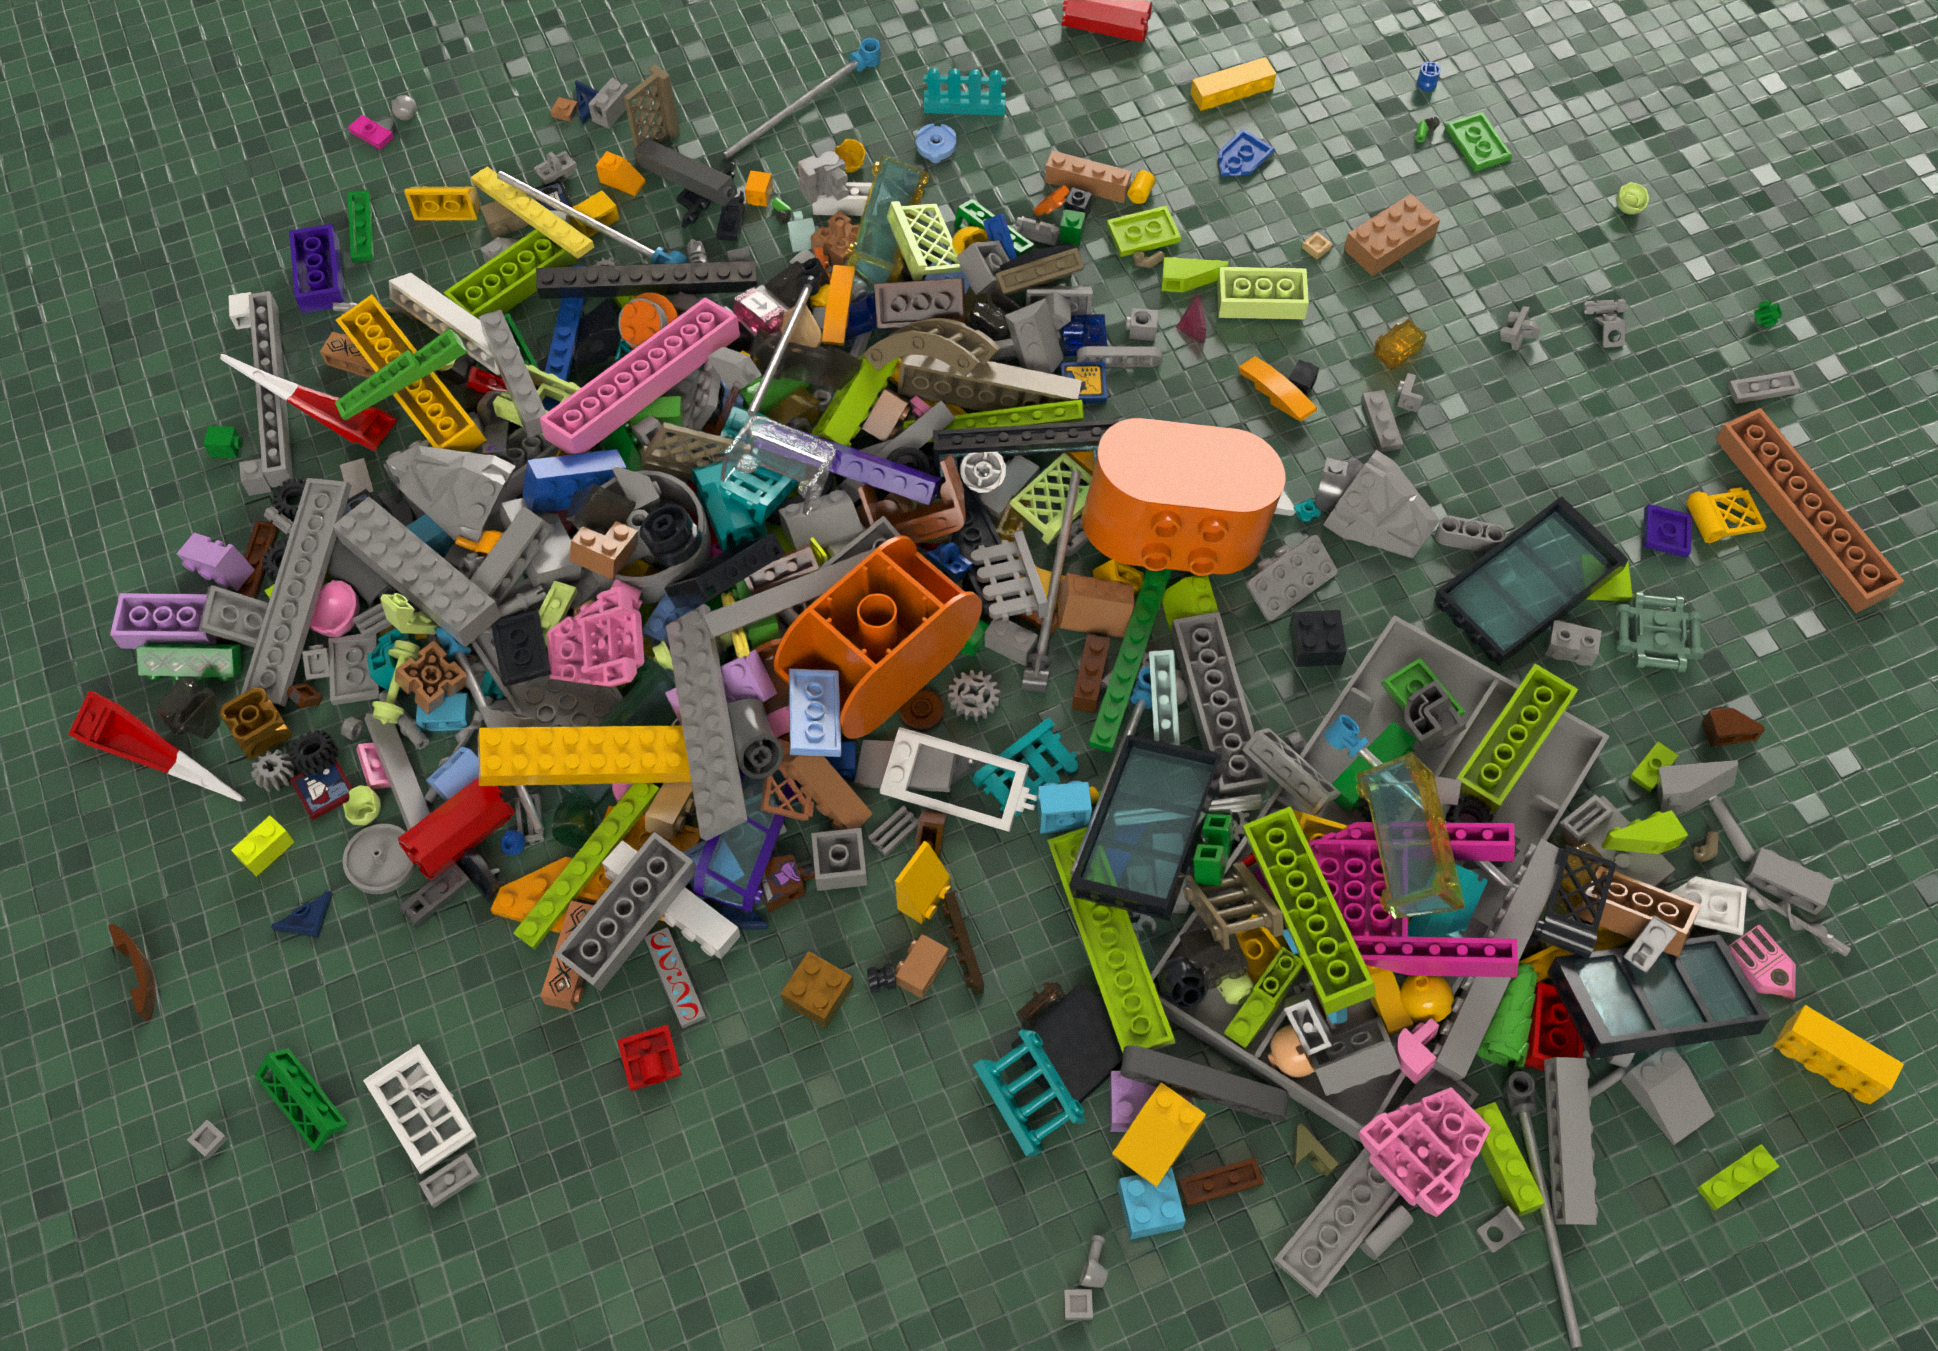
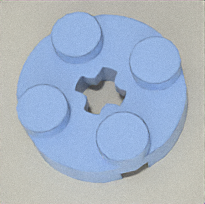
M928 124L917 133L916 149L924 158L929 159L932 163H938L942 159L950 157L956 151V133L952 128L941 124V127Z

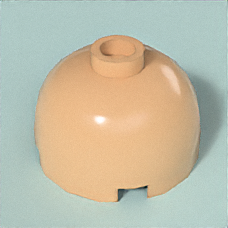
M1292 1024L1279 1029L1273 1035L1270 1043L1272 1053L1268 1054V1058L1274 1069L1279 1068L1284 1075L1291 1078H1300L1315 1072L1310 1055L1307 1056Z

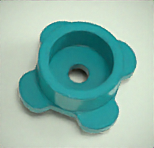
M1307 498L1304 502L1295 504L1294 510L1299 520L1310 522L1314 517L1320 516L1321 511L1315 507L1312 499Z

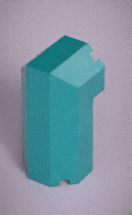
M735 457L691 469L692 484L697 489L695 495L709 519L722 552L727 551L740 542L767 535L765 523L761 524L754 520L755 509L751 508L749 510L745 508V504L731 497L730 499L725 498L724 494L719 490L720 482L722 480L732 481L730 479L731 471L733 469H740Z
M1439 858L1408 926V937L1463 938V936L1459 935V932L1465 933L1488 880L1483 878L1480 882L1477 880L1478 874L1452 862L1444 866L1442 865L1444 860Z

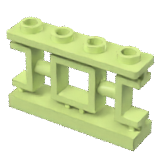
M526 365L534 385L539 386L537 392L541 402L545 396H548L561 403L581 389L573 382L568 383L559 379L554 374H547L533 365ZM502 392L501 397L497 396L493 401L496 416L523 427L510 395Z

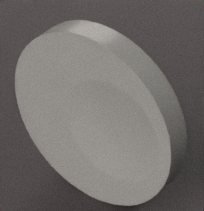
M376 824L364 828L353 836L343 854V869L347 878L357 889L369 894H384L398 889L410 879L417 864H413L399 845L398 838L406 832L405 830L392 824Z

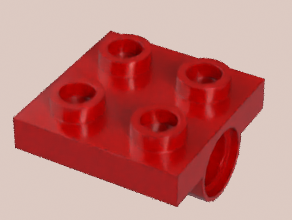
M668 1025L617 1040L631 1092L682 1076Z

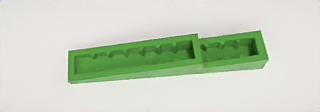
M449 328L415 354L407 350L337 400L335 404L341 417L347 420L468 352L461 338Z

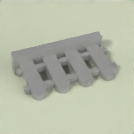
M1023 531L1013 532V542L1008 543V540H1003L1000 545L986 548L984 545L978 546L979 549L971 553L973 564H984V567L977 570L978 581L982 583L990 582V585L983 588L984 599L988 601L996 600V603L989 607V616L991 618H1002V621L1009 620L1008 616L1026 613V616L1032 615V611L1035 610L1038 618L1048 617V601ZM1004 559H1007L1008 561L995 565L990 564V562H995ZM1008 577L1014 578V580H1009L1001 583H997L996 581ZM1014 595L1020 596V598L1011 599L1007 601H1003L1002 599Z

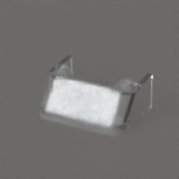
M754 416L749 419L725 450L720 481L725 482L734 469L742 473H751L759 466L800 482L798 492L801 496L805 497L802 514L807 516L823 491L835 460L836 448L828 442L768 418Z

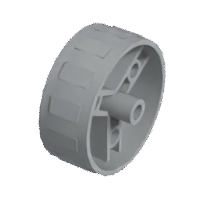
M635 471L636 473L649 476L651 482H657L662 492L659 495L660 499L679 503L698 518V529L702 533L700 548L686 562L671 566L665 571L650 576L629 577L617 574L611 580L594 571L591 572L606 591L611 589L616 578L641 590L639 600L643 601L642 604L658 603L664 594L668 595L664 589L666 586L708 562L711 553V534L702 505L695 493L683 481L659 471ZM615 477L600 486L590 496L579 518L578 531L584 526L599 532L604 522L614 512L629 504ZM659 502L644 510L631 511L628 515L627 525L638 530L636 550L620 570L639 559L649 564L658 562L641 539L640 527L644 519L655 509L659 508Z

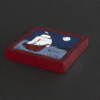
M337 760L335 763H330L332 766L329 769L327 767L323 768L324 772L322 773L317 771V775H312L310 772L309 776L303 773L290 779L312 821L349 801V791L353 787Z

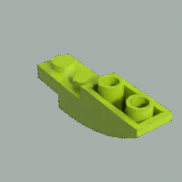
M1281 948L1254 986L1249 998L1224 1031L1223 1035L1244 1050L1248 1048L1257 1033L1262 1031L1303 966L1301 958L1286 948Z

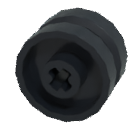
M667 504L655 509L644 519L640 527L641 539L659 564L664 566H676L686 562L694 556L702 542V533L684 507L677 504Z

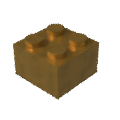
M808 951L780 993L784 1005L827 1029L854 987L853 978L848 973Z

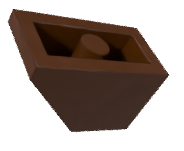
M1723 707L1712 708L1702 720L1710 747L1757 741L1765 731L1763 725L1733 707L1725 709Z
M922 810L918 820L914 854L922 843L926 841L940 860L947 814Z

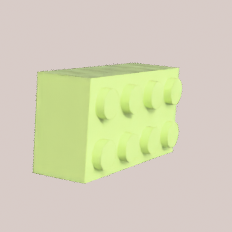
M1220 267L1217 281L1218 318L1305 319L1309 304L1307 270L1302 268Z

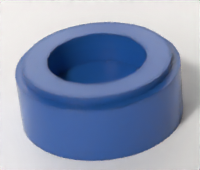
M508 830L501 840L503 852L509 855H518L525 845L524 834L517 830Z

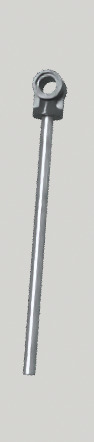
M1077 470L1072 471L1047 596L1048 617H1044L1042 621L1036 654L1033 653L1028 656V663L1031 664V667H1025L1022 690L1046 694L1050 670H1045V667L1051 666L1052 661L1050 657L1046 656V650L1081 472Z
M1517 1071L1503 1082L1502 1094L1508 1101L1510 1115L1520 1118L1532 1175L1545 1201L1540 1207L1571 1348L1583 1347L1530 1117L1531 1114L1537 1112L1533 1094L1535 1082L1530 1074L1524 1071ZM1513 1082L1519 1083L1523 1088V1092L1517 1091L1513 1086Z

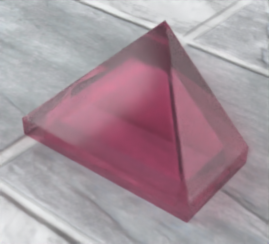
M1195 295L1176 328L1197 342L1204 343L1207 329L1200 295Z

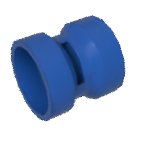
M1432 61L1423 63L1417 79V86L1424 91L1434 90L1441 72L1440 66Z

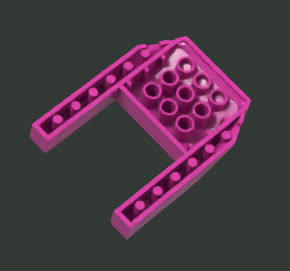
M1355 822L1348 825L1347 829L1334 834V832L1324 835L1321 839H1314L1308 842L1365 965L1406 975L1517 978V939L1408 937L1409 860H1439L1440 858L1444 861H1514V823Z

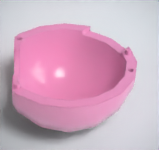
M334 580L322 585L309 629L333 638L340 637L349 632L355 625L353 618L360 613L359 598L353 588L343 581Z

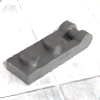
M454 863L407 899L400 906L399 910L404 916L410 918V923L415 928H418L426 922L427 918L472 882L459 866ZM422 904L424 907L417 911L416 907Z

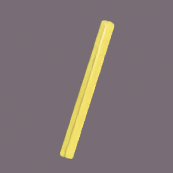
M729 591L727 594H721L723 607L735 603L732 592ZM743 627L730 632L737 657H748L750 651Z

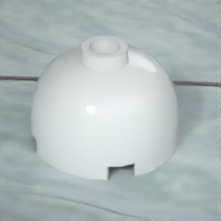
M998 452L966 453L960 464V474L963 482L971 490L978 493H988L1002 484L1006 475V465Z

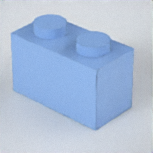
M461 747L426 781L444 801H447L479 777L478 757L471 749Z

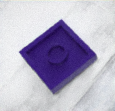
M1648 504L1644 508L1643 547L1687 558L1691 554L1692 515Z

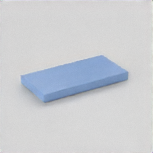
M789 668L790 755L840 757L839 671Z

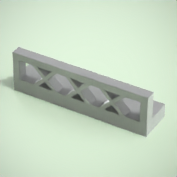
M1270 728L1256 731L1242 749L1314 816L1321 812L1328 801L1337 799L1341 794Z

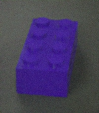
M327 224L289 231L294 293L302 314L333 309V302L345 303L340 244L333 225Z

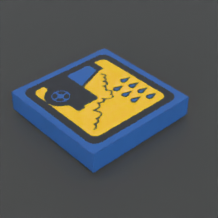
M1105 362L1061 363V376L1082 380L1078 400L1082 399L1083 403H1107Z

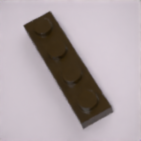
M955 893L944 894V904H941L944 918H949L952 925L948 927L952 942L957 941L959 947L956 950L958 962L960 965L964 964L967 972L963 973L967 988L972 987L974 995L984 993V982Z

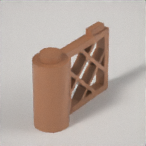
M778 739L783 746L784 759L790 753V742ZM781 763L777 770L781 771L785 780L777 785L772 777L773 774L764 778L760 810L806 821L808 817L813 816L814 802L805 794L802 795L803 792L799 790L793 779L786 774V767ZM787 782L795 793L788 800L780 790V787ZM773 792L777 794L782 802L778 807L769 806V798ZM796 797L802 804L801 813L795 812L790 805V802Z

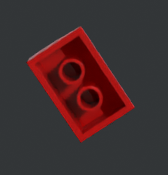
M1537 982L1534 992L1536 997L1531 1014L1532 1022L1528 1037V1043L1530 1044L1524 1066L1545 1071V1059L1555 1057L1583 1058V1041L1555 987Z

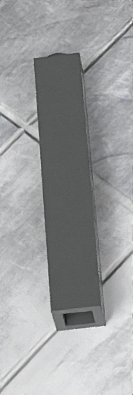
M646 138L633 150L640 167L722 206H725L738 194L732 177L653 140Z

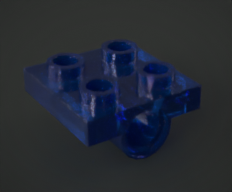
M874 292L855 299L850 304L845 340L876 329L877 317Z
M1105 314L1071 315V321L1062 327L1064 356H1077V350L1086 346H1108Z

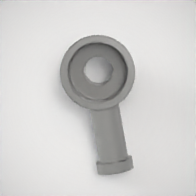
M1093 1235L1089 1256L1083 1266L1079 1285L1089 1288H1102L1106 1282L1108 1271L1098 1261L1102 1246L1105 1244V1238Z

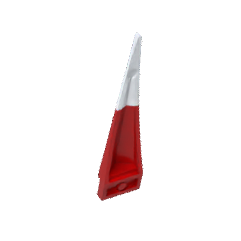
M225 354L220 356V359L353 444L358 442L375 452L397 424L398 419L371 406L344 420L335 404L340 398L276 377Z
M95 691L88 692L68 735L88 746L165 772L237 801H246L243 796L117 702H112Z

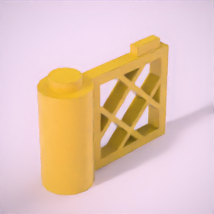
M1742 487L1729 489L1728 493L1709 496L1705 492L1697 491L1689 495L1686 501L1690 514L1705 543H1712L1727 536L1760 532L1767 528L1749 491L1743 490ZM1743 498L1746 508L1734 502L1735 499ZM1720 501L1727 505L1726 511L1718 507L1716 502ZM1733 508L1742 513L1741 519L1729 513L1730 509ZM1748 516L1753 519L1756 525H1751L1744 521L1745 517ZM1728 519L1737 524V527L1729 529L1725 520Z

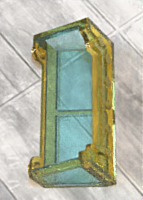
M882 155L880 161H875L871 173L874 174V178L853 244L850 243L846 251V255L849 256L847 266L855 267V272L873 287L877 283L896 282L903 268V255L887 219L891 202L899 201L901 206L918 205L923 195V188L930 176L925 171ZM910 213L905 214L906 217L914 220V215Z
M1413 752L1358 773L1359 784L1356 785L1359 796L1362 799L1365 798L1369 803L1387 888L1382 891V896L1380 897L1383 910L1398 919L1452 912L1465 908L1434 773Z

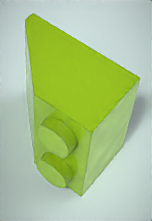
M1208 575L1186 577L1165 590L1162 606L1170 635L1172 623L1175 619L1219 612Z

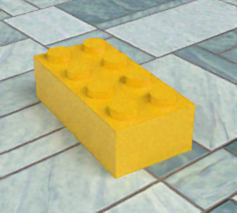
M1806 1005L1786 1021L1773 1045L1784 1056L1794 1058L1804 1064L1807 1070L1822 1075L1832 1085L1845 1089L1853 1094L1854 1098L1858 1101L1870 1105L1892 1089L1904 1065Z

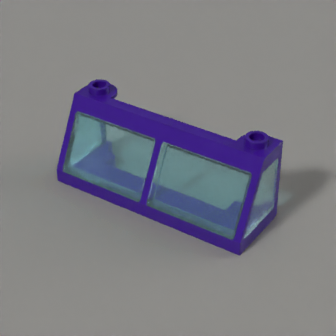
M738 767L747 821L706 842L695 870L693 894L752 912L754 904H759L764 890L760 889V884L786 816L760 810L764 778H750ZM776 770L773 773L772 777L777 785L785 780L780 770ZM793 780L799 788V790H801V787H799V782L797 780ZM788 782L780 787L787 800L795 794ZM773 792L769 798V806L778 807L782 802L777 794ZM796 797L794 800L790 802V805H792L794 801L798 802L799 799Z

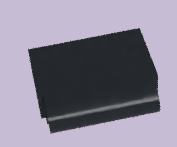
M1078 983L1027 1029L1036 1032L1043 1042V1050L1073 1100L1076 1099L1080 1104L1110 1078L1111 1071H1117L1122 1066L1123 1053L1102 995L1096 997L1082 983ZM1021 1036L1011 1043L1013 1049L1024 1042ZM1030 1051L1020 1057L1025 1063L1026 1072L1037 1065ZM1043 1074L1034 1079L1044 1091L1051 1087ZM1057 1096L1054 1097L1055 1103L1064 1110Z

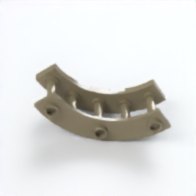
M931 318L917 321L899 329L891 336L871 346L863 355L878 371L888 362L902 356H929L945 362L957 370L963 377H966L979 362L983 365L986 364L1001 348L983 332L975 331L967 327L965 323L950 319Z

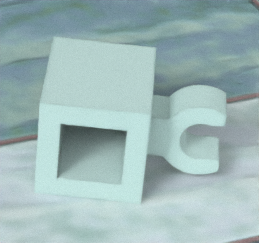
M801 211L793 212L794 221L787 222L793 252L812 249L811 235L819 227L814 226L812 218L803 219Z

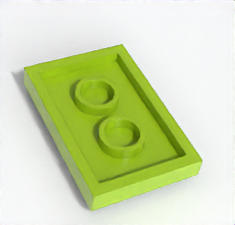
M1167 205L1107 220V228L1120 257L1132 255L1138 251L1144 252L1180 243L1181 235Z

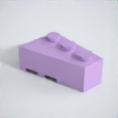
M193 533L177 553L183 560L181 564L191 572L198 571L203 578L209 581L214 579L224 589L230 587L238 591L255 569L233 545L228 544L227 547H223L224 543L219 540L213 543L211 538Z

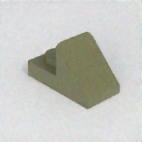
M1300 1123L1293 1137L1292 1169L1294 1170L1309 1157L1311 1160L1310 1164L1319 1174L1323 1173L1328 1177L1335 1171L1338 1163L1306 1127Z

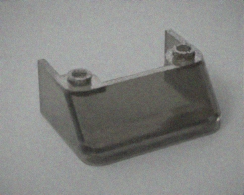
M759 329L757 330L750 358L758 369L766 372L780 338ZM789 342L773 379L781 380V377L802 381L822 386V390L835 394L836 390L841 391L860 370L862 360L829 345L827 350Z

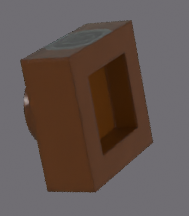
M308 683L290 686L287 690V696L300 708L320 705L323 698Z

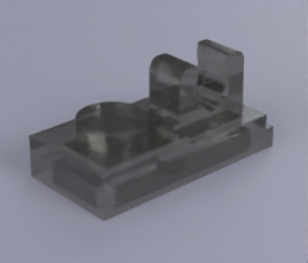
M1045 982L1043 984L1045 989L1040 994L1036 991L1033 992L1034 998L1016 1013L1024 1030H1027L1065 996L1059 983L1052 982L1050 984Z

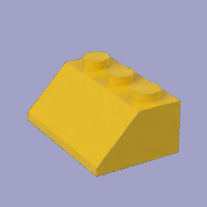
M423 186L405 189V195L414 220H478L480 199L476 187Z

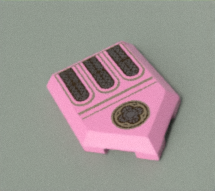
M1757 925L1729 945L1736 962L1742 968L1745 977L1757 993L1767 995L1770 993L1783 996V998L1795 999L1796 964L1761 925Z

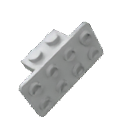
M1317 535L1310 536L1297 546L1287 547L1285 545L1274 552L1276 554L1274 557L1263 559L1257 564L1258 568L1252 571L1254 576L1246 582V586L1266 620H1274L1337 574L1336 566Z

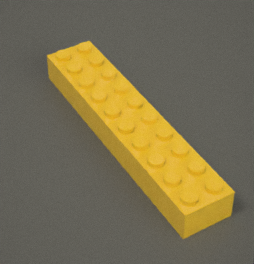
M372 294L336 319L337 323L375 372L381 370L407 350L412 354L417 352ZM434 372L393 394L434 448L471 452L487 440Z
M682 726L479 728L478 732L479 786L691 782Z

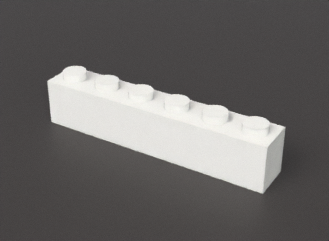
M622 840L602 862L606 871L604 873L605 876L613 882L637 851ZM685 887L662 916V919L669 926L674 927L676 925L679 927L686 939L691 942L696 940L700 943L701 949L711 957L715 955L721 959L740 938L739 928Z

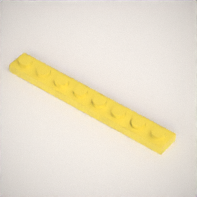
M489 167L480 170L471 177L472 183L577 259L594 248L591 239L524 192L497 179L498 174Z

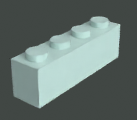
M1174 650L1149 651L1154 740H1163L1180 746Z

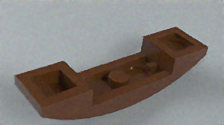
M115 924L108 925L115 948L124 956L129 954L140 986L130 991L136 1012L145 1021H149L152 1019L156 997L155 981L149 961L142 949L121 928Z

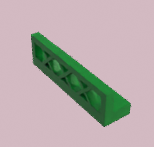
M971 199L958 206L954 227L958 230L966 227L962 224V219L964 218L968 226L985 230L983 221L995 215ZM1008 225L1017 257L1032 251L1034 244Z
M289 1048L267 1054L254 1076L314 1152L320 1150L328 1137L344 1131L348 1122ZM269 1068L273 1072L274 1082L266 1075ZM282 1087L288 1091V1101L283 1096ZM297 1106L303 1110V1120L298 1116ZM312 1125L320 1132L318 1138L313 1135Z

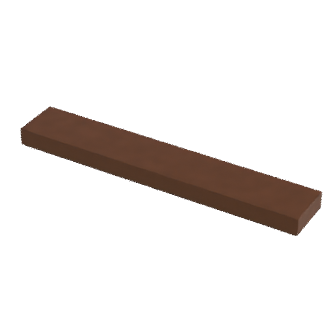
M255 522L244 558L255 570L238 591L233 589L232 592L257 599L266 573L262 564V559H265L263 554L264 552L269 553L267 550L269 546L272 549L274 548V543H276L280 531L273 522ZM218 636L216 638L218 644H241Z

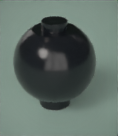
M1186 956L1175 957L1167 961L1160 969L1157 978L1158 991L1163 999L1177 1008H1192L1201 1003L1206 997L1209 990V976L1204 966L1197 960Z

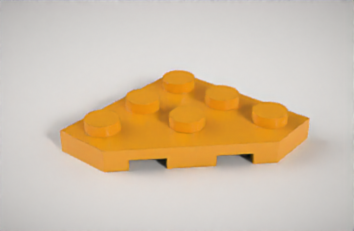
M564 857L500 887L491 908L492 914L522 922L573 858ZM567 910L550 931L561 932Z

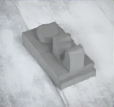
M1654 915L1623 957L1638 969L1647 972L1676 935L1677 930Z

